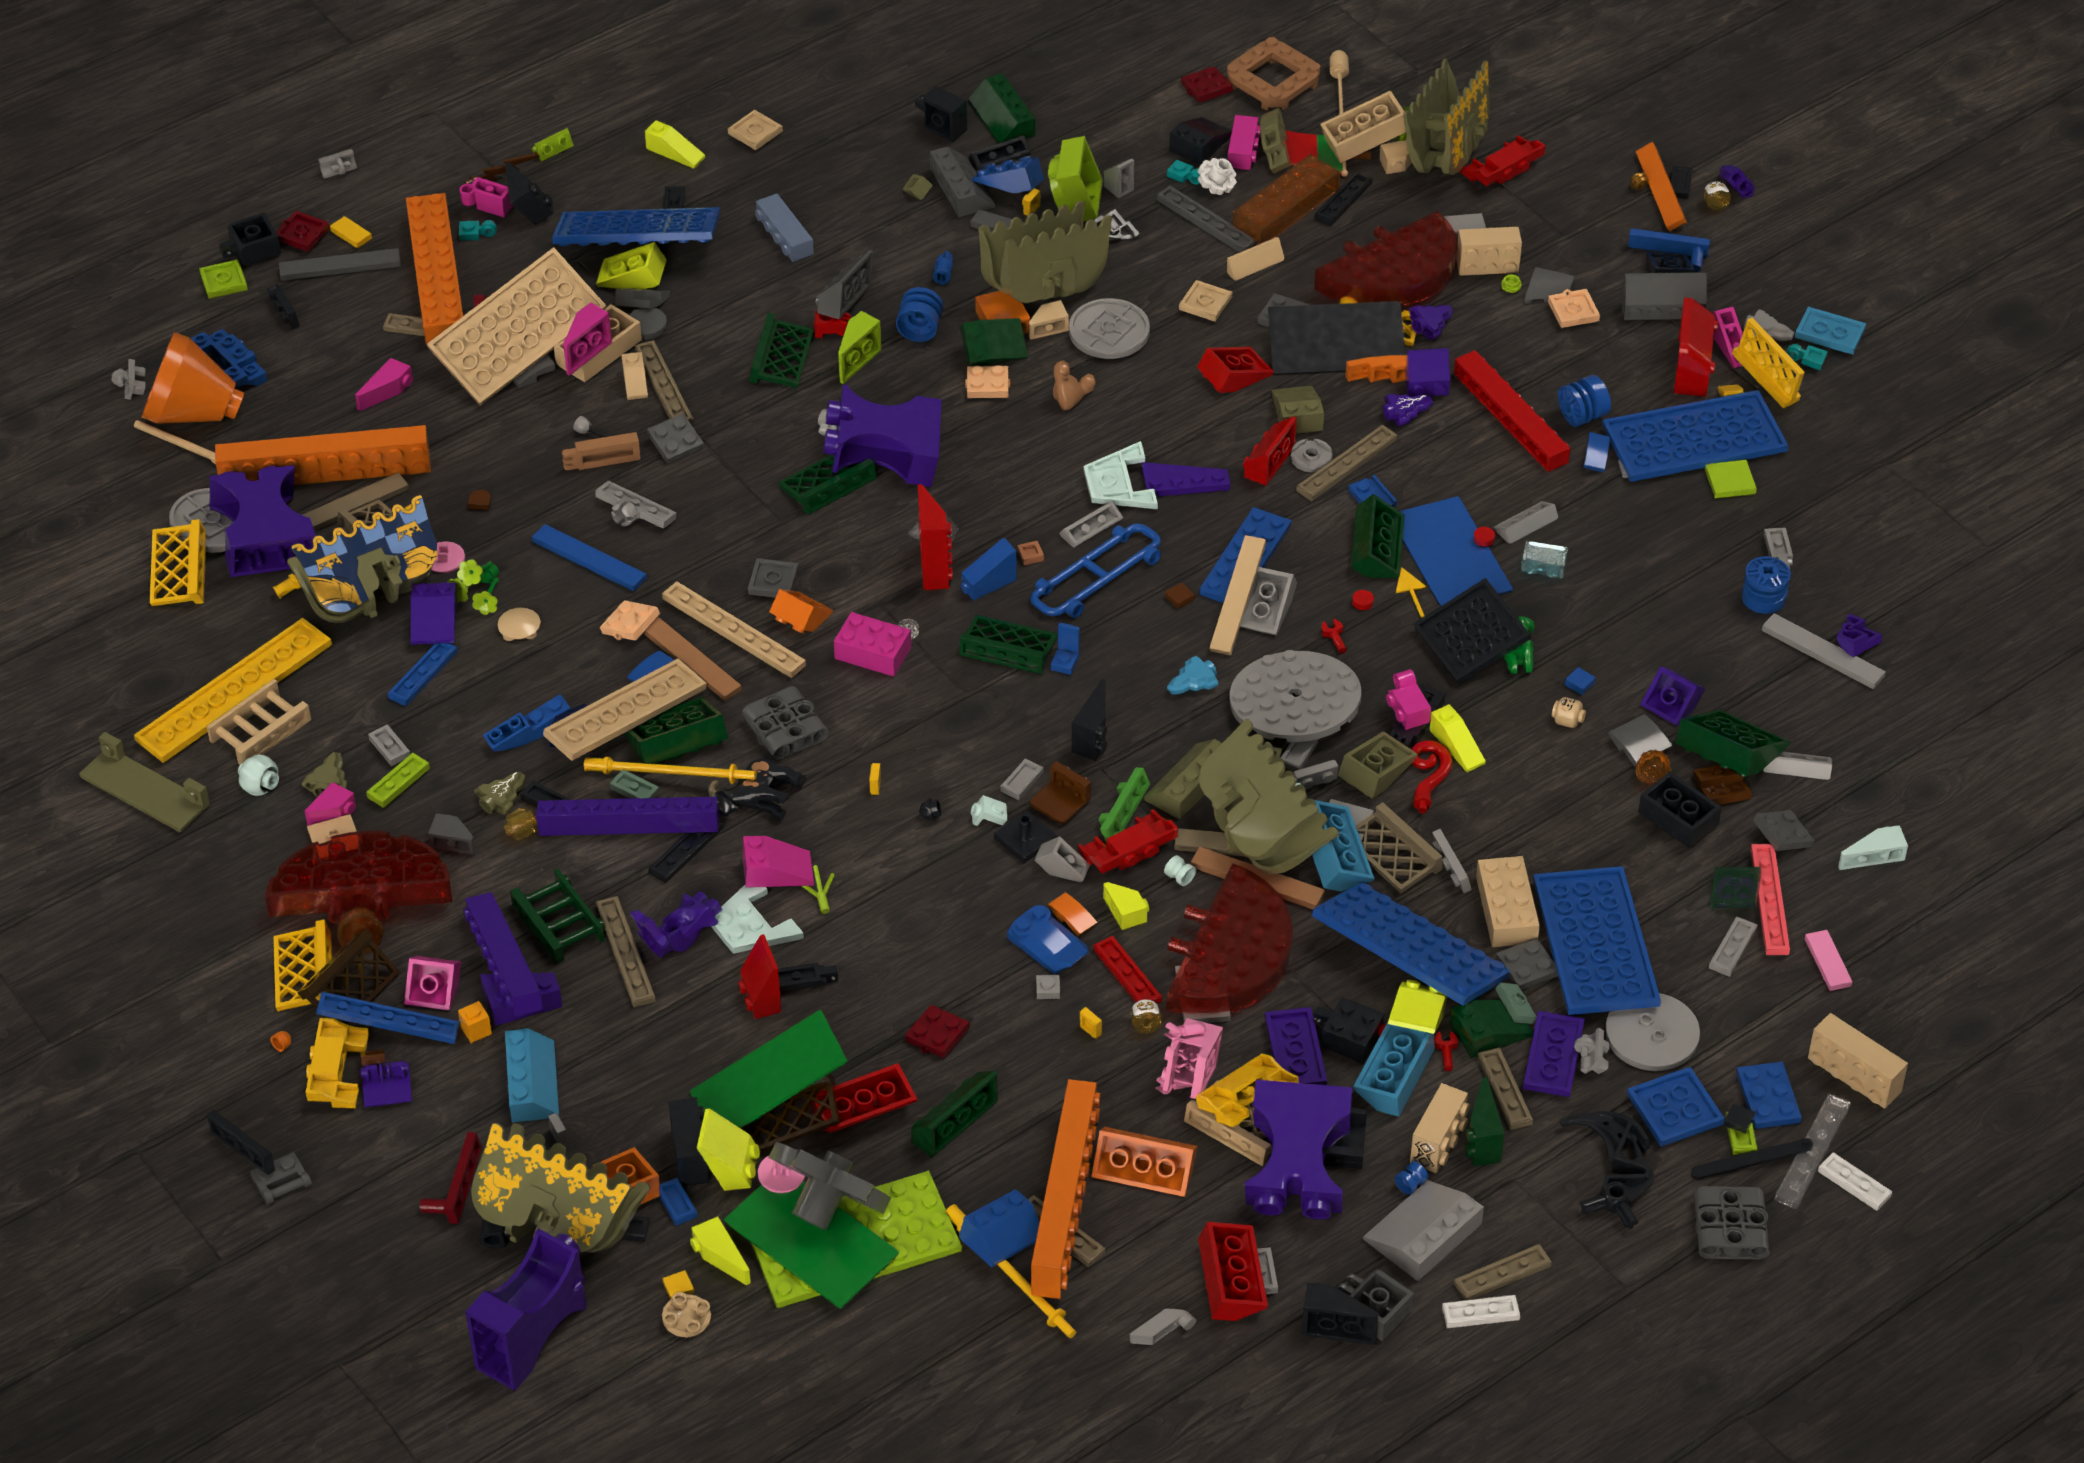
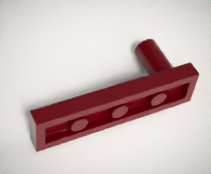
M467 1132L447 1199L422 1198L420 1201L421 1213L446 1214L450 1224H459L482 1150V1144L476 1132Z

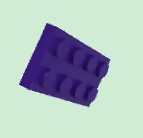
M1311 1007L1265 1012V1022L1274 1060L1289 1073L1297 1075L1299 1083L1327 1085V1077Z
M1538 1011L1523 1089L1570 1097L1579 1053L1575 1050L1574 1043L1582 1037L1585 1019Z

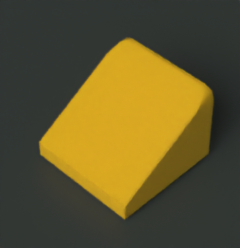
M1739 385L1718 386L1720 397L1744 393L1743 388Z

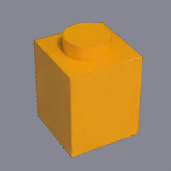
M479 1001L458 1010L461 1029L470 1043L492 1034L490 1018Z

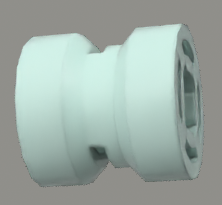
M1176 855L1168 861L1164 873L1170 878H1176V882L1181 886H1186L1193 880L1196 868L1191 864H1185L1184 860Z

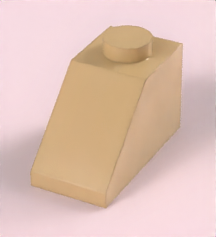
M1407 140L1381 144L1380 161L1386 174L1406 171L1411 165L1412 161L1408 151Z
M1061 300L1042 304L1029 321L1030 340L1069 331V315Z
M642 352L621 354L627 400L648 398Z

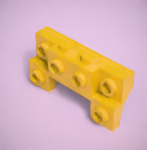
M320 1018L315 1046L310 1048V1059L312 1061L311 1064L307 1065L306 1070L308 1078L306 1088L307 1101L331 1102L332 1108H356L359 1086L358 1084L342 1082L347 1052L366 1051L369 1038L368 1028L346 1025L335 1018Z
M1260 1054L1196 1095L1198 1109L1214 1113L1216 1122L1228 1125L1229 1127L1238 1126L1250 1116L1248 1108L1245 1106L1254 1101L1256 1079L1299 1083L1298 1076L1283 1069L1272 1056Z

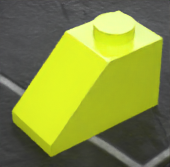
M1109 882L1104 883L1103 898L1121 930L1147 922L1149 905L1146 899H1142L1138 891Z

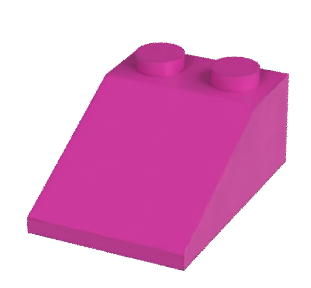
M589 303L577 312L563 343L566 373L569 376L612 343L609 313L593 303Z
M743 836L742 860L746 887L814 886L810 851L768 836Z

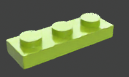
M414 753L410 754L366 792L367 798L384 808L430 769L429 762Z

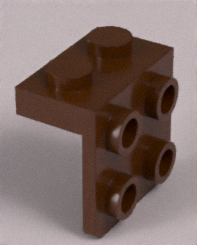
M1055 761L1050 766V782L1030 800V806L1059 824H1066L1091 800V781L1072 771L1068 766Z

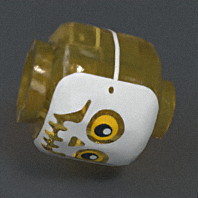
M1711 182L1703 191V199L1712 210H1722L1730 203V192L1725 184L1721 182Z
M1146 999L1140 1000L1133 1005L1130 1016L1135 1030L1141 1034H1150L1158 1030L1162 1021L1159 1006L1155 1002Z

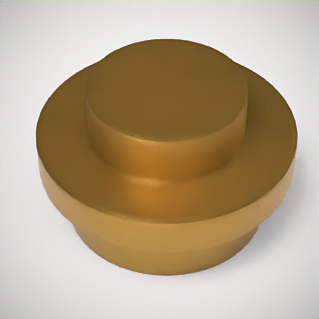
M1645 172L1636 173L1631 178L1630 187L1632 189L1635 188L1637 191L1643 189L1649 182L1647 174Z

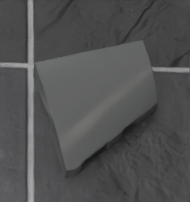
M1115 209L1106 214L1112 216L1109 241L1137 238L1140 235L1130 221L1125 222ZM1102 216L1095 219L1097 227L1101 224Z
M1535 267L1524 303L1531 304V300L1543 299V303L1548 302L1549 295L1563 293L1566 289L1572 291L1574 276Z

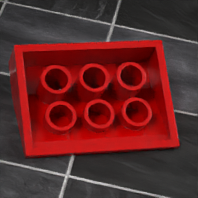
M918 484L919 540L923 590L949 589V580H953L952 567H948V565H952V552H948V550H952V539L948 537V535H952L951 522H947L945 511L922 484Z

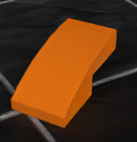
M1066 892L1047 905L1061 923L1064 921L1067 923L1077 937L1084 934L1097 923L1092 915Z

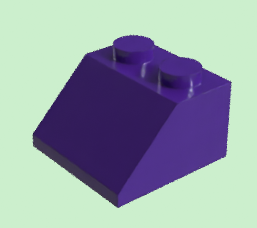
M1448 348L1407 350L1405 384L1408 396L1449 395L1450 369Z
M1660 666L1640 705L1678 726L1681 719L1686 718L1696 708L1705 688L1670 668Z

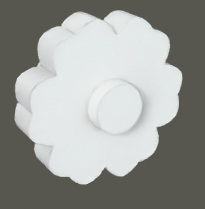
M1212 158L1211 161L1205 160L1198 169L1200 175L1198 181L1203 188H1209L1212 194L1222 195L1224 192L1230 193L1237 183L1235 180L1236 172L1233 170L1231 163L1226 159Z

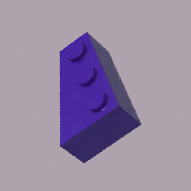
M554 972L532 973L540 990L543 1010L515 1017L511 1008H507L505 998L501 996L499 985L495 983L493 974H480L483 994L495 1026L562 1007L561 992Z

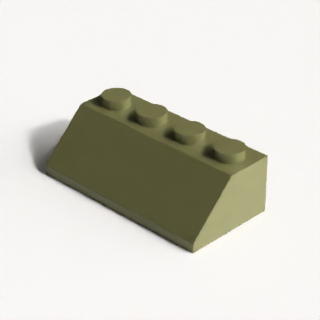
M1212 739L1195 744L1144 796V800L1181 820L1205 795L1199 783L1201 767L1207 757L1222 743Z

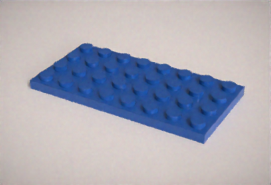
M720 207L563 212L552 236L553 244L569 246L570 244L578 243L580 246H587L590 243L608 245L610 242H618L621 245L629 244L630 242L647 244L650 241L668 243L676 240L679 243H686L690 240L708 242L710 239H713L720 218Z
M1759 390L1604 419L1602 423L1630 482L1705 468L1706 464L1747 460L1788 452V444Z
M1623 866L1533 874V883L1568 1015L1660 1007V995Z
M1359 883L1313 909L1312 917L1462 1006L1509 978L1510 970L1502 962L1486 956L1483 951L1474 949L1466 944L1464 940L1450 935L1445 929L1433 925L1425 917L1416 915L1408 907L1397 904L1389 896L1380 894L1368 884Z

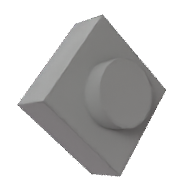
M1036 975L1037 999H1060L1059 975Z

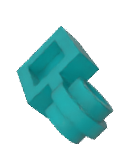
M1176 160L1167 170V177L1182 183L1189 179L1194 185L1201 184L1198 181L1200 176L1198 173L1199 168L1193 169L1192 165Z
M486 220L481 226L479 221L459 222L460 241L479 240L480 235L484 234L487 237H491L497 232V225L492 220Z
M1792 344L1787 348L1786 353L1794 361L1802 358L1801 364L1821 370L1828 351L1810 345L1804 350L1800 345Z

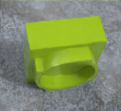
M1082 136L1062 140L1060 154L1055 155V158L1050 160L1048 169L1051 191L1058 209L1062 205H1066L1069 207L1070 212H1072L1076 202L1083 201L1085 202L1083 221L1097 219L1103 179L1086 138Z

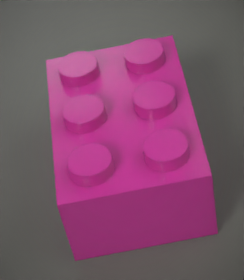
M851 612L834 640L835 659L894 677L911 649V629Z

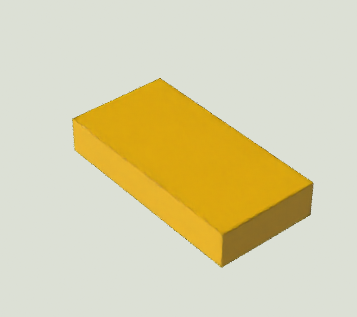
M345 216L330 225L331 232L357 249L372 239L370 232Z

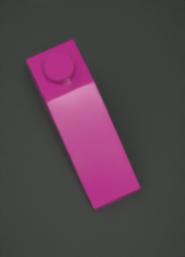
M1734 307L1714 311L1715 320H1718L1717 332L1713 333V337L1733 368L1741 367L1742 364L1732 355L1733 349L1739 346L1743 335Z
M390 358L355 394L357 410L362 411L401 394L413 382L411 366Z

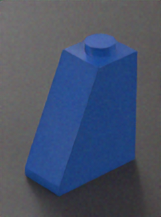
M1005 538L991 547L962 572L960 586L964 594H968L974 601L1016 581V550Z

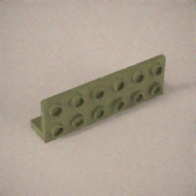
M106 732L99 736L102 753L79 773L80 778L178 832H182L210 805L206 786L191 778H188L183 783L184 787L174 783L125 756L122 741Z

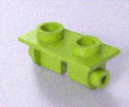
M568 128L534 144L532 152L539 155L541 162L574 146Z

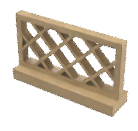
M1191 1100L1187 1104L1184 1122L1259 1165L1264 1166L1273 1151L1271 1144L1261 1139L1267 1138L1262 1131L1258 1132L1256 1126H1254V1101L1246 1106L1250 1115L1249 1120H1243L1238 1126L1234 1127L1216 1122L1215 1114L1198 1109L1197 1101ZM1241 1127H1252L1253 1132H1248Z

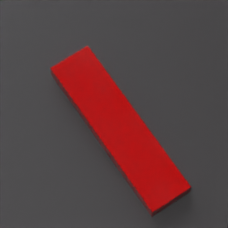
M1114 936L1093 945L1094 952L1135 1002L1144 999L1151 1000L1156 1004L1162 1002V995Z

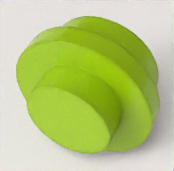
M1513 274L1505 276L1501 283L1502 289L1509 293L1519 291L1522 285L1520 278Z

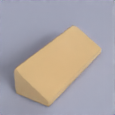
M1278 237L1228 257L1227 273L1236 281L1284 261L1280 239Z

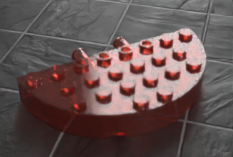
M1438 211L1392 233L1380 225L1376 227L1373 233L1378 240L1363 247H1359L1352 240H1349L1343 246V250L1348 254L1315 269L1314 289L1334 300L1336 297L1339 299L1350 297L1357 303L1399 301L1400 304L1404 303V306L1428 299L1444 287L1445 282L1450 280L1453 275L1457 248L1455 232L1450 223Z
M358 831L331 836L330 841L321 844L317 841L300 849L278 867V873L269 880L265 893L269 917L329 913L328 919L335 923L336 916H338V923L343 920V911L375 909V917L382 919V913H384V919L389 916V907L453 902L448 868L440 859V855L433 848L415 838L403 834L400 837L390 836V832Z
M1232 863L1210 909L1204 910L1190 904L1186 907L1184 918L1202 924L1194 941L1188 942L1174 936L1169 941L1168 951L1179 953L1186 957L1168 990L1166 1010L1180 1014H1183V1012L1211 1014L1229 1010L1230 1013L1239 1011L1257 1003L1263 995L1274 990L1286 972L1290 959L1293 934L1288 908L1278 892L1263 878L1244 867Z

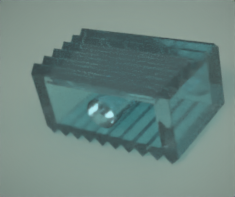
M1526 541L1521 571L1529 574L1547 575L1552 578L1559 577L1561 579L1563 578L1567 562L1568 548Z

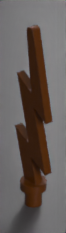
M533 153L502 161L505 164L510 163L519 171L515 165L536 159L539 155ZM501 165L481 169L486 175L470 176L468 180L464 181V184H472L477 177L492 182L498 181L493 175L506 173V166Z

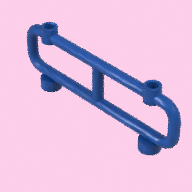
M1132 524L1125 529L1120 525L1116 526L1112 532L1113 537L1050 580L1047 581L1044 578H1040L1036 582V589L1030 597L1032 605L1048 616H1059L1066 612L1072 618H1078L1084 610V604L1081 601L1142 559L1150 565L1156 564L1161 557V551L1157 549L1161 544L1160 536L1144 524ZM1134 532H1141L1153 540L1152 543L1110 572H1106L1092 562L1119 542H1126ZM1083 567H1086L1100 577L1059 607L1051 608L1039 600L1040 596L1050 594L1053 587Z

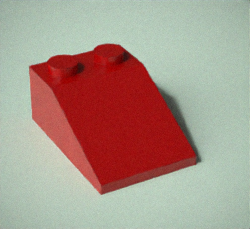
M1252 347L1207 348L1197 366L1203 373V376L1220 393L1236 392L1271 376L1274 372Z
M765 934L757 939L740 970L741 980L738 981L740 993L746 996L744 998L746 1009L748 1012L752 1011L754 1019L781 1012L778 967Z

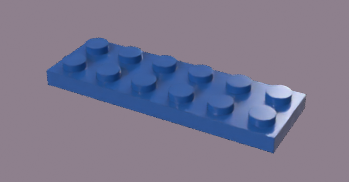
M1253 507L1200 587L1199 595L1224 603L1245 535L1266 539V546L1259 567L1265 568L1289 531L1292 520Z

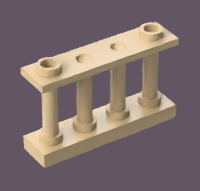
M273 679L208 725L209 741L213 744L218 739L223 738L236 748L238 764L241 765L246 759L254 755L265 754L311 721L309 705L304 701L294 707L280 697L277 681ZM273 702L286 713L276 719L263 708ZM257 714L270 725L259 731L246 720L252 715ZM240 726L253 737L242 743L229 732L235 727Z

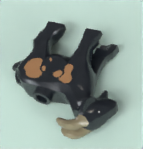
M761 758L752 761L746 769L757 772L756 780L739 779V783L736 786L727 790H715L718 785L717 780L709 785V797L718 798L719 813L722 816L726 817L731 812L738 811L739 807L734 805L738 804L770 813L776 820L781 822L786 814V810L781 809L780 805L772 801L784 804L789 799V793L774 790V786L790 783L801 790L806 782V776L788 766L776 765V761L773 759Z

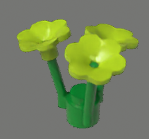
M473 559L462 561L459 564L460 570L457 572L458 578L447 581V583L456 584L457 601L465 602L468 600L467 593L470 585L478 584L480 581L487 584L491 583L488 591L474 594L472 606L483 615H487L489 612H496L498 600L491 594L495 585L499 582L497 578L499 576L498 567L491 561L482 566L477 565V562Z

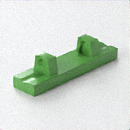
M1136 767L1128 782H1120L1116 788L1119 793L1117 801L1110 813H1102L1098 819L1101 824L1100 830L1105 837L1106 844L1107 838L1125 829L1150 786L1144 768Z

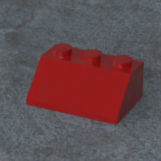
M1293 416L1280 421L1264 433L1261 442L1254 446L1252 454L1247 456L1243 462L1245 478L1267 486L1289 457L1292 447L1295 445L1296 417Z

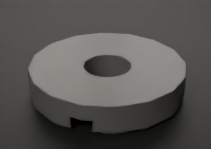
M1303 439L1297 442L1291 451L1292 463L1298 469L1312 473L1317 472L1331 462L1333 456L1331 447L1319 439H1314V441Z

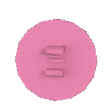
M438 542L437 557L431 572L446 574L458 570L459 564L465 561L464 550L461 546L453 542Z
M769 1156L759 1165V1181L763 1187L772 1192H790L797 1189L805 1179L804 1175L768 1158Z

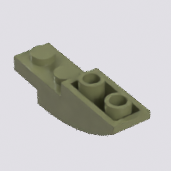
M1277 108L1263 114L1260 121L1263 150L1267 154L1270 170L1273 173L1291 166L1285 141L1287 140L1282 113L1281 109Z

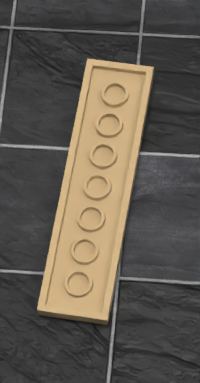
M676 659L544 729L543 736L572 761L706 689L707 683L680 659Z

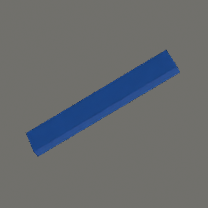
M546 524L532 536V542L633 592L647 579L646 573Z
M326 992L321 993L316 1013L317 1015L455 1044L460 1021Z

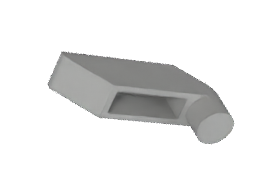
M1165 1308L1131 1332L1130 1343L1153 1345L1180 1325L1185 1330H1190L1195 1325L1196 1319L1185 1310Z

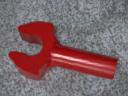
M1333 619V628H1329L1324 621L1321 628L1322 637L1332 638L1340 654L1345 653L1347 649L1339 635L1343 633L1342 623Z
M1451 1031L1449 1041L1446 1042L1441 1039V1032H1438L1434 1038L1435 1049L1442 1051L1444 1070L1449 1072L1453 1070L1451 1050L1457 1048L1458 1038Z

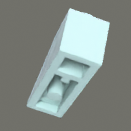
M1900 825L1876 829L1842 851L1838 866L1839 870L1904 861L1908 844Z

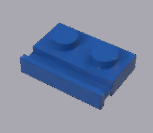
M1375 475L1371 479L1365 478L1349 485V493L1359 504L1372 494H1375L1389 505L1397 506V500Z

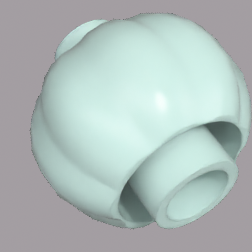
M254 755L246 759L238 768L239 784L243 790L251 795H264L268 791L261 790L260 786L272 790L279 782L277 765L265 755Z

